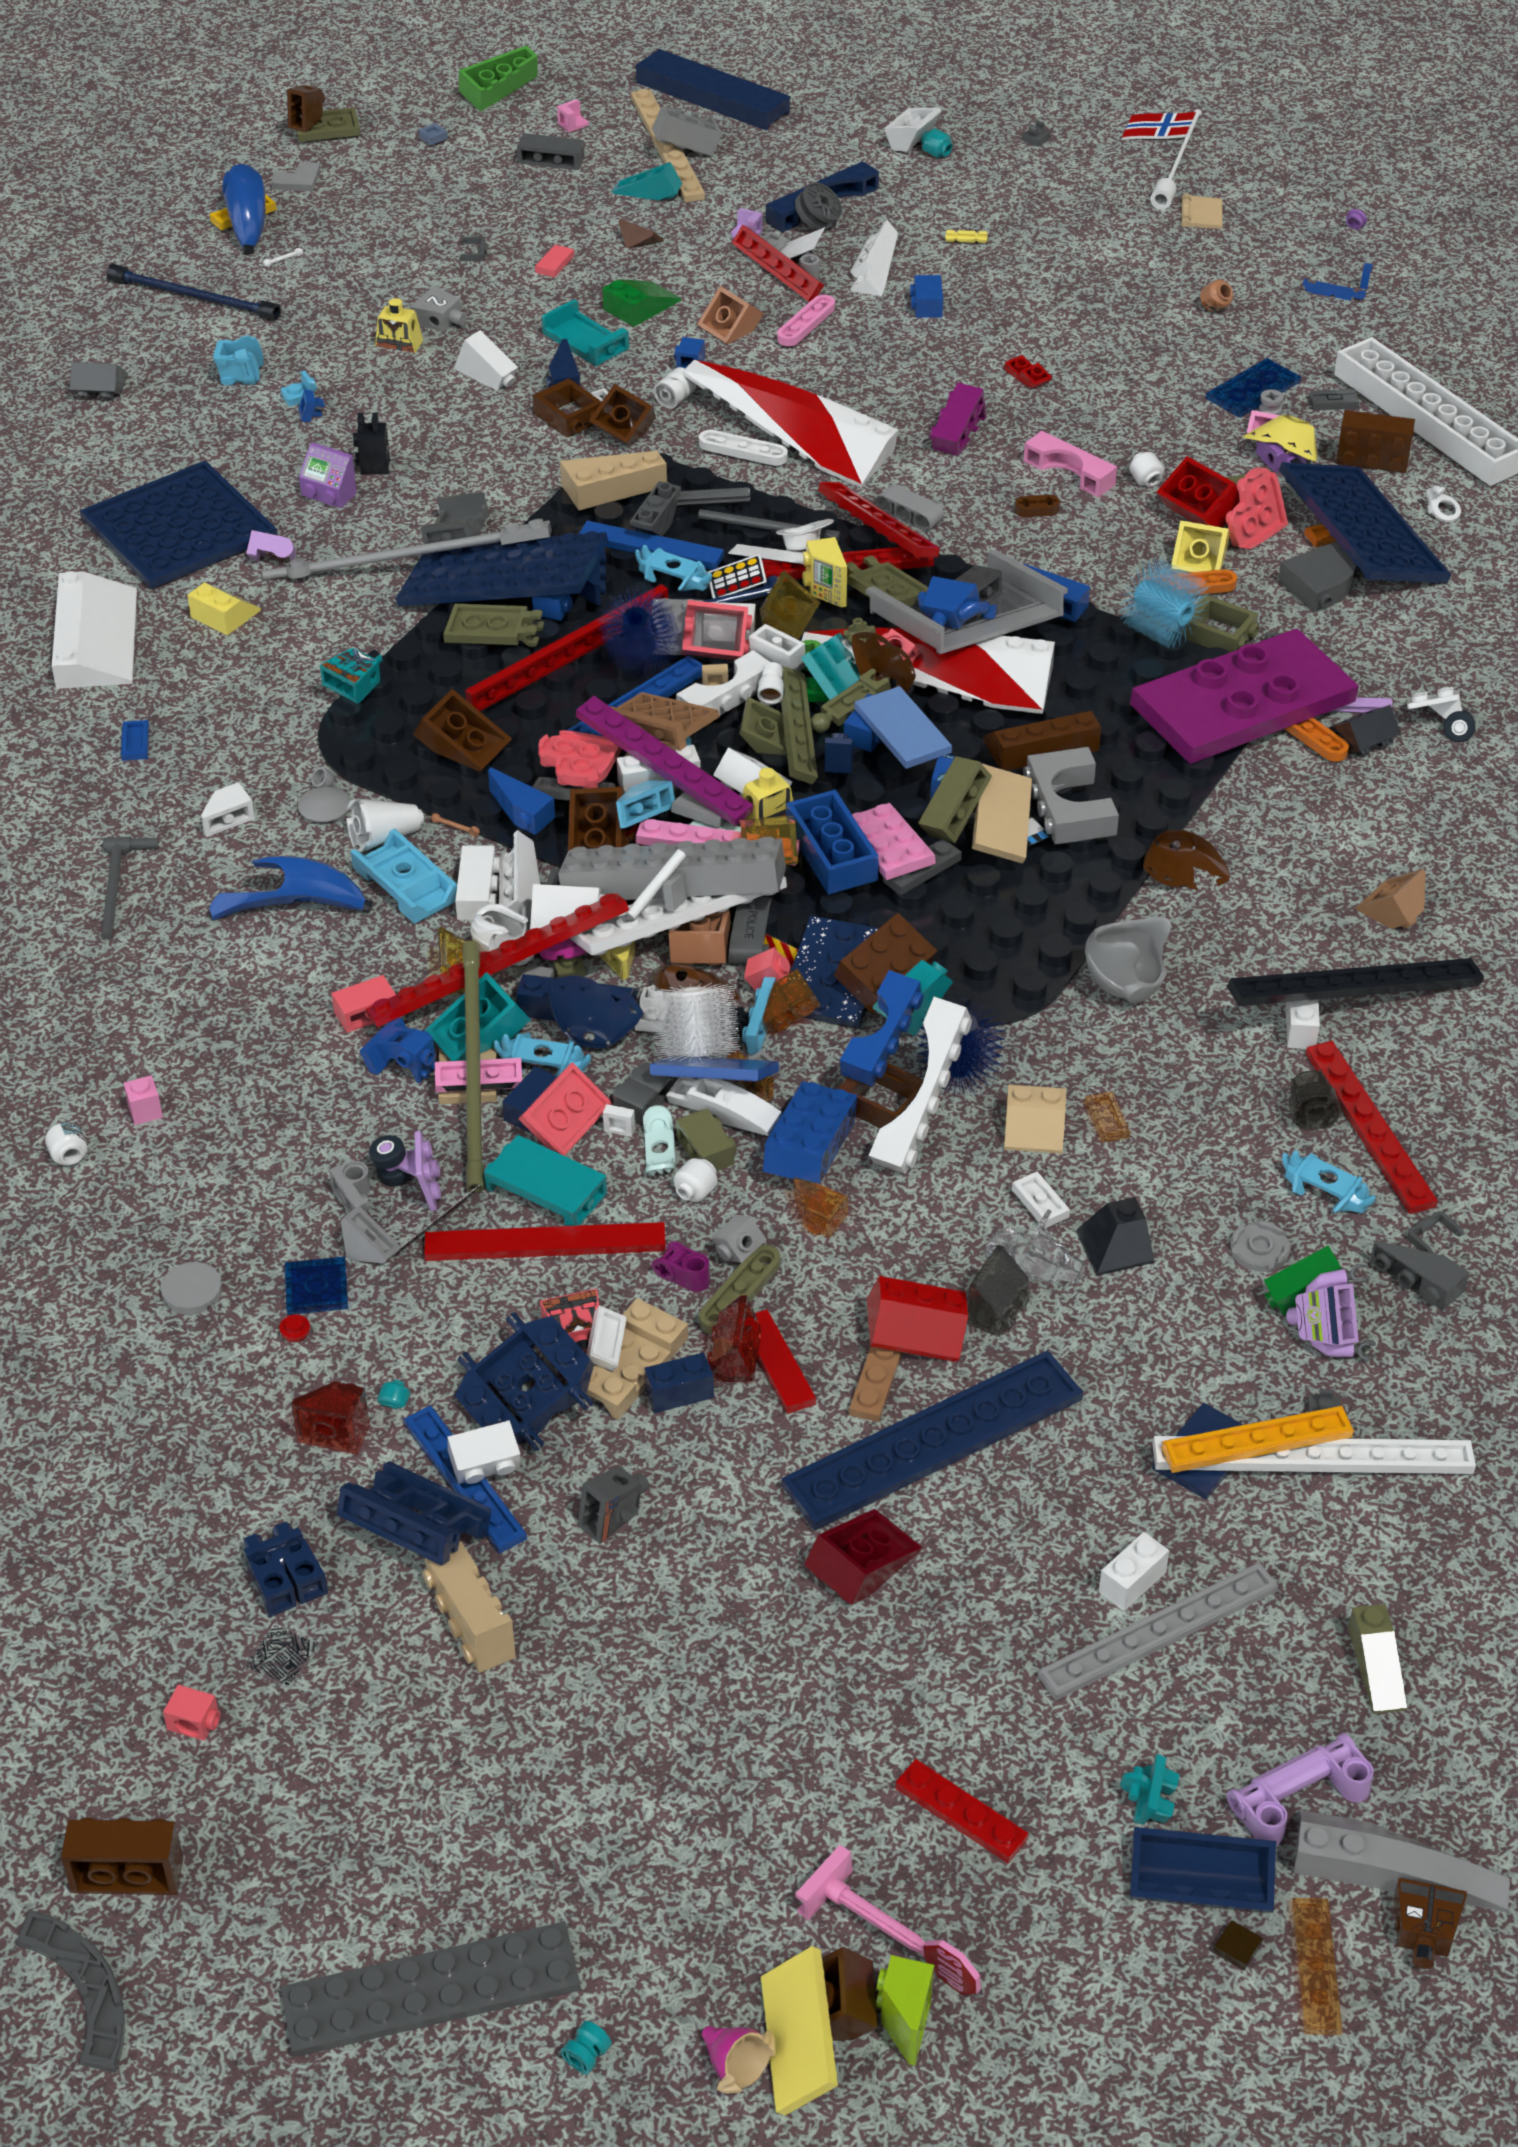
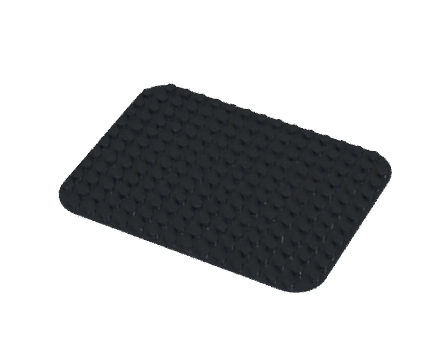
M659 453L666 462L667 482L681 486V491L746 487L750 489L749 502L677 506L673 522L663 535V537L724 549V557L717 568L749 557L728 554L737 544L787 551L783 535H778L776 531L699 519L700 509L797 525H807L825 519H833V523L822 529L840 531V538L837 543L841 552L901 547L897 543L890 542L885 535L875 532V529L871 526L856 525L837 518L831 511H816L796 504L788 496H773L754 489L753 485L748 482H733L714 475L708 468H693L674 462L670 455ZM562 487L522 525L529 524V521L535 519L550 521L551 536H562L567 533L579 534L587 521L639 531L630 526V520L650 492L578 510ZM605 547L606 595H601V605H595L577 593L570 594L573 600L572 608L561 621L546 617L536 620L544 621L543 630L537 631L536 635H530L532 637H539V642L534 647L526 645L523 641H519L518 645L446 643L443 636L454 604L527 606L528 611H533L532 597L439 603L382 656V662L379 664L380 682L360 703L357 704L341 695L331 704L324 714L318 730L319 749L322 757L337 775L358 787L398 803L414 804L418 809H421L422 813L431 816L434 813H438L441 818L469 828L475 826L480 830L479 836L513 849V835L518 830L534 842L536 859L561 869L568 853L570 800L554 799L555 818L534 835L514 825L490 792L488 770L492 767L533 787L538 777L557 778L554 766L545 767L540 764L538 745L539 740L547 734L549 738L557 736L559 731L568 730L581 722L576 717V709L593 696L608 705L688 656L651 654V619L480 711L512 738L510 743L481 772L433 752L413 735L421 719L451 689L466 700V689L661 584L668 588V599L704 601L713 599L710 583L704 591L692 589L680 592L678 588L683 582L681 578L657 570H653L656 582H649L645 579L644 573L639 571V563L635 553ZM939 554L938 557H934V566L900 570L929 587L933 576L955 580L971 569L973 565L965 563L957 555ZM677 562L666 563L667 567L672 569L678 568L681 565ZM803 578L780 580L786 593V600L793 612L790 617H784L777 602L769 599L767 596L740 602L755 604V631L764 624H767L799 641H802L804 632L848 629L853 624L855 618H862L863 621L867 622V626L873 625L875 628H900L877 613L871 614L870 598L848 584L846 607H839L811 596L808 586L805 587L803 584ZM762 583V584H760V585H757V586H754V587H751V588H748V589H745V590H743V591H747V590H752V589H756V588L763 587V584H764V583ZM1002 586V594L989 604L997 605L996 616L1033 605L1034 603ZM1089 602V606L1076 622L1056 617L1001 635L1055 642L1053 668L1043 714L992 708L983 705L984 701L974 698L971 702L962 699V695L949 691L948 694L938 692L934 686L929 685L923 688L912 684L906 694L952 745V753H949V755L979 761L982 764L998 769L1000 768L983 740L984 735L1007 728L1092 711L1101 726L1099 751L1091 752L1096 763L1094 784L1064 788L1057 791L1056 794L1063 799L1074 802L1111 798L1119 814L1117 835L1054 844L1052 836H1049L1027 846L1026 859L1022 864L972 849L974 825L966 824L956 843L949 842L961 851V860L903 895L898 894L885 884L883 876L879 871L878 881L828 895L801 850H799L796 865L786 864L784 877H786L787 887L780 889L779 892L773 895L760 896L771 897L766 934L799 949L810 916L880 928L899 913L937 950L933 962L935 961L948 971L945 976L953 981L942 997V1000L966 1007L972 1019L971 1027L1003 1026L1027 1019L1044 1010L1060 996L1085 963V945L1088 937L1096 928L1114 923L1150 876L1144 868V861L1155 839L1165 831H1181L1185 829L1249 743L1247 742L1189 764L1130 704L1132 689L1197 665L1202 660L1214 659L1230 652L1219 647L1208 648L1188 640L1185 641V637L1178 633L1177 637V632L1175 637L1171 635L1169 638L1166 637L1164 641V638L1158 637V632L1155 633L1154 631L1150 636L1149 628L1147 629L1145 625L1140 624L1138 626V624H1134L1135 620L1134 618L1131 620V616L1128 618L1127 616H1116L1096 609L1095 605ZM919 604L910 606V608L924 615L920 611ZM977 614L969 620L965 621L961 627L988 618H984L981 616V614ZM944 627V630H953L952 628ZM702 638V647L734 651L735 642L703 641ZM689 655L703 665L727 664L728 682L734 678L735 660ZM800 671L805 673V677H813L810 671ZM702 676L668 698L676 700V694L695 683L702 685ZM894 679L890 680V687H896L897 681ZM758 694L751 697L752 699L760 702L757 696ZM746 701L723 713L719 718L690 735L692 739L691 745L695 746L700 759V769L719 782L721 780L713 776L727 749L731 748L755 758L792 781L790 787L793 801L836 789L851 814L864 812L878 805L890 803L928 847L939 841V839L931 838L918 824L931 801V780L938 758L906 769L882 742L872 752L855 747L852 775L825 773V738H831L832 733L844 734V723L838 726L831 722L826 732L818 733L812 729L818 778L813 784L798 781L789 776L787 754L757 753L739 734ZM781 702L770 704L771 708L782 712ZM808 702L810 719L815 714L821 713V706L827 702ZM622 749L618 758L624 757L628 752ZM617 759L607 777L602 781L613 783L615 787H619ZM1024 767L1008 771L1023 776ZM681 789L673 790L675 800L684 793ZM736 789L734 790L735 793L740 795L741 792L737 791ZM1031 797L1029 815L1045 829L1044 817L1039 816L1037 801ZM671 809L648 818L688 825L694 820L673 813ZM786 820L754 833L793 839L786 828ZM640 822L629 826L627 831H629L635 825H637V827L639 828ZM742 822L736 825L747 829V833H752ZM737 905L729 907L730 921L732 924L734 922ZM732 928L729 933V938H731Z

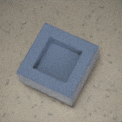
M436 123L418 130L419 138L430 145L448 139L447 131Z

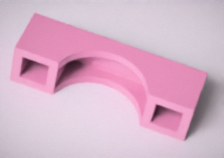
M1041 431L1025 442L1024 462L1040 470L1048 468L1071 470L1080 477V489L1098 498L1116 485L1117 466L1061 439Z

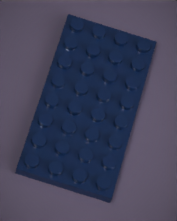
M1281 463L1279 472L1284 476L1286 482L1293 487L1296 494L1303 499L1307 507L1317 516L1319 522L1326 527L1330 535L1336 539L1341 545L1342 550L1350 556L1353 563L1359 567L1368 580L1409 581L1411 583L1429 582L1432 584L1437 582L1448 583L1451 573L1360 467Z
M590 531L585 534L575 535L567 533L562 536L550 535L547 538L501 545V542L423 554L396 596L398 606L581 593L608 542L606 532L597 533Z

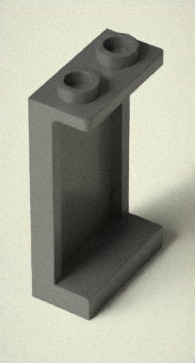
M484 492L439 497L440 514L434 524L422 525L421 527L424 544L478 536L489 515Z

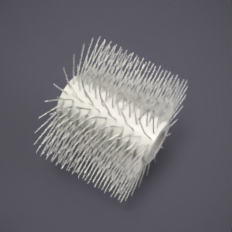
M690 985L687 988L677 989L678 991L658 992L665 993V995L651 994L665 996V999H670H660L662 1002L652 1003L662 1006L659 1007V1010L653 1011L669 1014H658L657 1016L659 1017H655L662 1018L657 1020L669 1021L654 1022L661 1023L655 1025L669 1026L664 1027L668 1028L666 1030L655 1031L667 1033L664 1035L667 1037L656 1038L664 1039L659 1041H666L662 1042L666 1044L657 1046L673 1049H661L665 1051L656 1053H666L660 1055L686 1056L685 1058H700L710 1054L714 1055L712 1053L736 1052L717 1050H737L722 1047H727L723 1045H738L731 1044L737 1042L723 1041L728 1040L724 1039L726 1037L729 1039L739 1038L729 1037L737 1035L724 1034L729 1029H736L726 1026L730 1025V1022L736 1021L720 1018H731L733 1016L730 1015H734L727 1014L732 1012L720 1010H735L729 1009L734 1007L721 1005L732 1006L728 1004L736 1002L720 1001L726 999L716 998H725L727 994L717 992L726 993L724 990L727 989L717 987L706 988V986L691 987ZM728 995L727 997H728V999H732V998H734V997H729V996H736V995Z

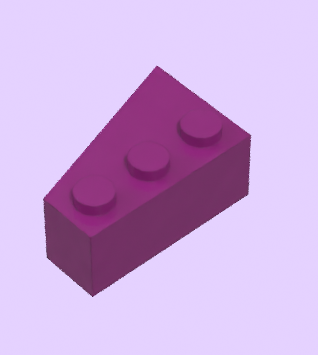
M957 382L954 390L950 391L945 408L940 410L938 422L930 431L929 438L932 440L934 450L956 456L961 454L970 441L968 436L971 431L977 432L979 427L976 425L979 420L985 421L987 418L984 390L982 388Z

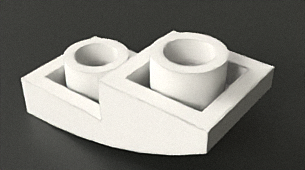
M655 985L643 988L640 996V1007L643 1015L635 1026V1031L655 1032L664 1030V1025H655L661 1023L654 1022H666L664 1020H657L662 1018L655 1017H659L657 1016L658 1014H667L657 1013L661 1011H653L659 1010V1007L662 1006L652 1003L662 1002L660 999H670H665V996L651 995H665V993H658L664 991L659 990Z

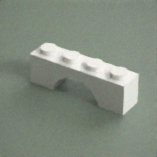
M752 650L734 661V678L729 682L716 686L695 683L677 693L676 700L717 709L720 716L746 701L748 697L751 698L758 694L763 666L769 663V661Z

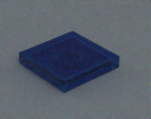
M345 1256L285 1262L287 1315L349 1309Z

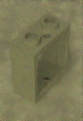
M1203 595L1204 598L1196 604H1203L1195 608V611L1201 613L1194 612L1195 615L1193 616L1196 617H1192L1193 619L1189 621V626L1186 624V640L1208 648H1223L1229 652L1236 651L1248 644L1251 638L1254 639L1257 636L1260 627L1257 624L1258 613L1209 595L1206 597ZM1209 618L1239 629L1233 635L1205 623ZM1184 625V630L1182 629V627H1181V630H1182V635L1185 637V635H1184L1185 625Z

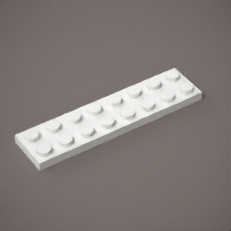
M783 877L780 889L787 887L786 877ZM777 892L687 897L676 910H666L664 898H654L648 902L635 919L629 917L625 912L570 939L590 955H602L609 949L618 946H628L632 941L653 937L660 931L676 929L683 923L702 920L706 915L715 912H725L729 907L747 904L755 898L763 895H773Z

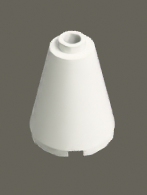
M357 798L350 800L347 806V811L351 810V818H346L348 834L353 847L356 845L360 846L357 850L359 852L368 851L383 845L390 830L394 828L403 836L418 831L424 822L421 809H418L414 804Z

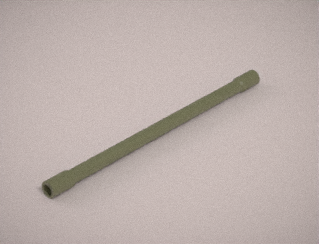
M466 941L463 943L467 1100L466 1189L471 1192L479 1186L474 1192L478 1193L484 1190L479 1012L480 944L476 941Z

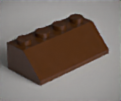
M1088 711L994 731L984 735L983 740L998 767L1008 771L1027 767V756L1084 747H1089L1091 752L1099 751L1101 726L1093 712Z

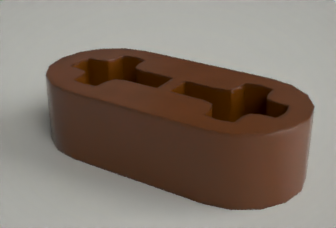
M1054 495L1021 496L1015 500V513L1021 517L1053 516L1058 514L1060 508V499Z

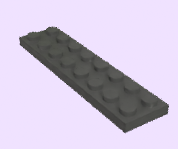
M565 1921L281 1986L293 2058L581 1991Z

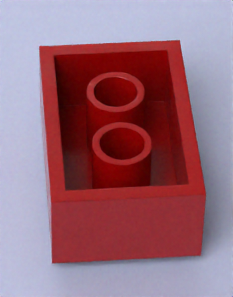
M1188 456L1184 458L1156 492L1167 508L1193 523L1221 528L1226 523L1227 513L1233 511L1240 503L1239 491L1235 482Z

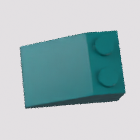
M487 972L479 979L480 1053H483L494 1047V1040L501 1043L504 1034H507L511 1039L531 1019ZM465 993L425 1029L451 1061H466Z

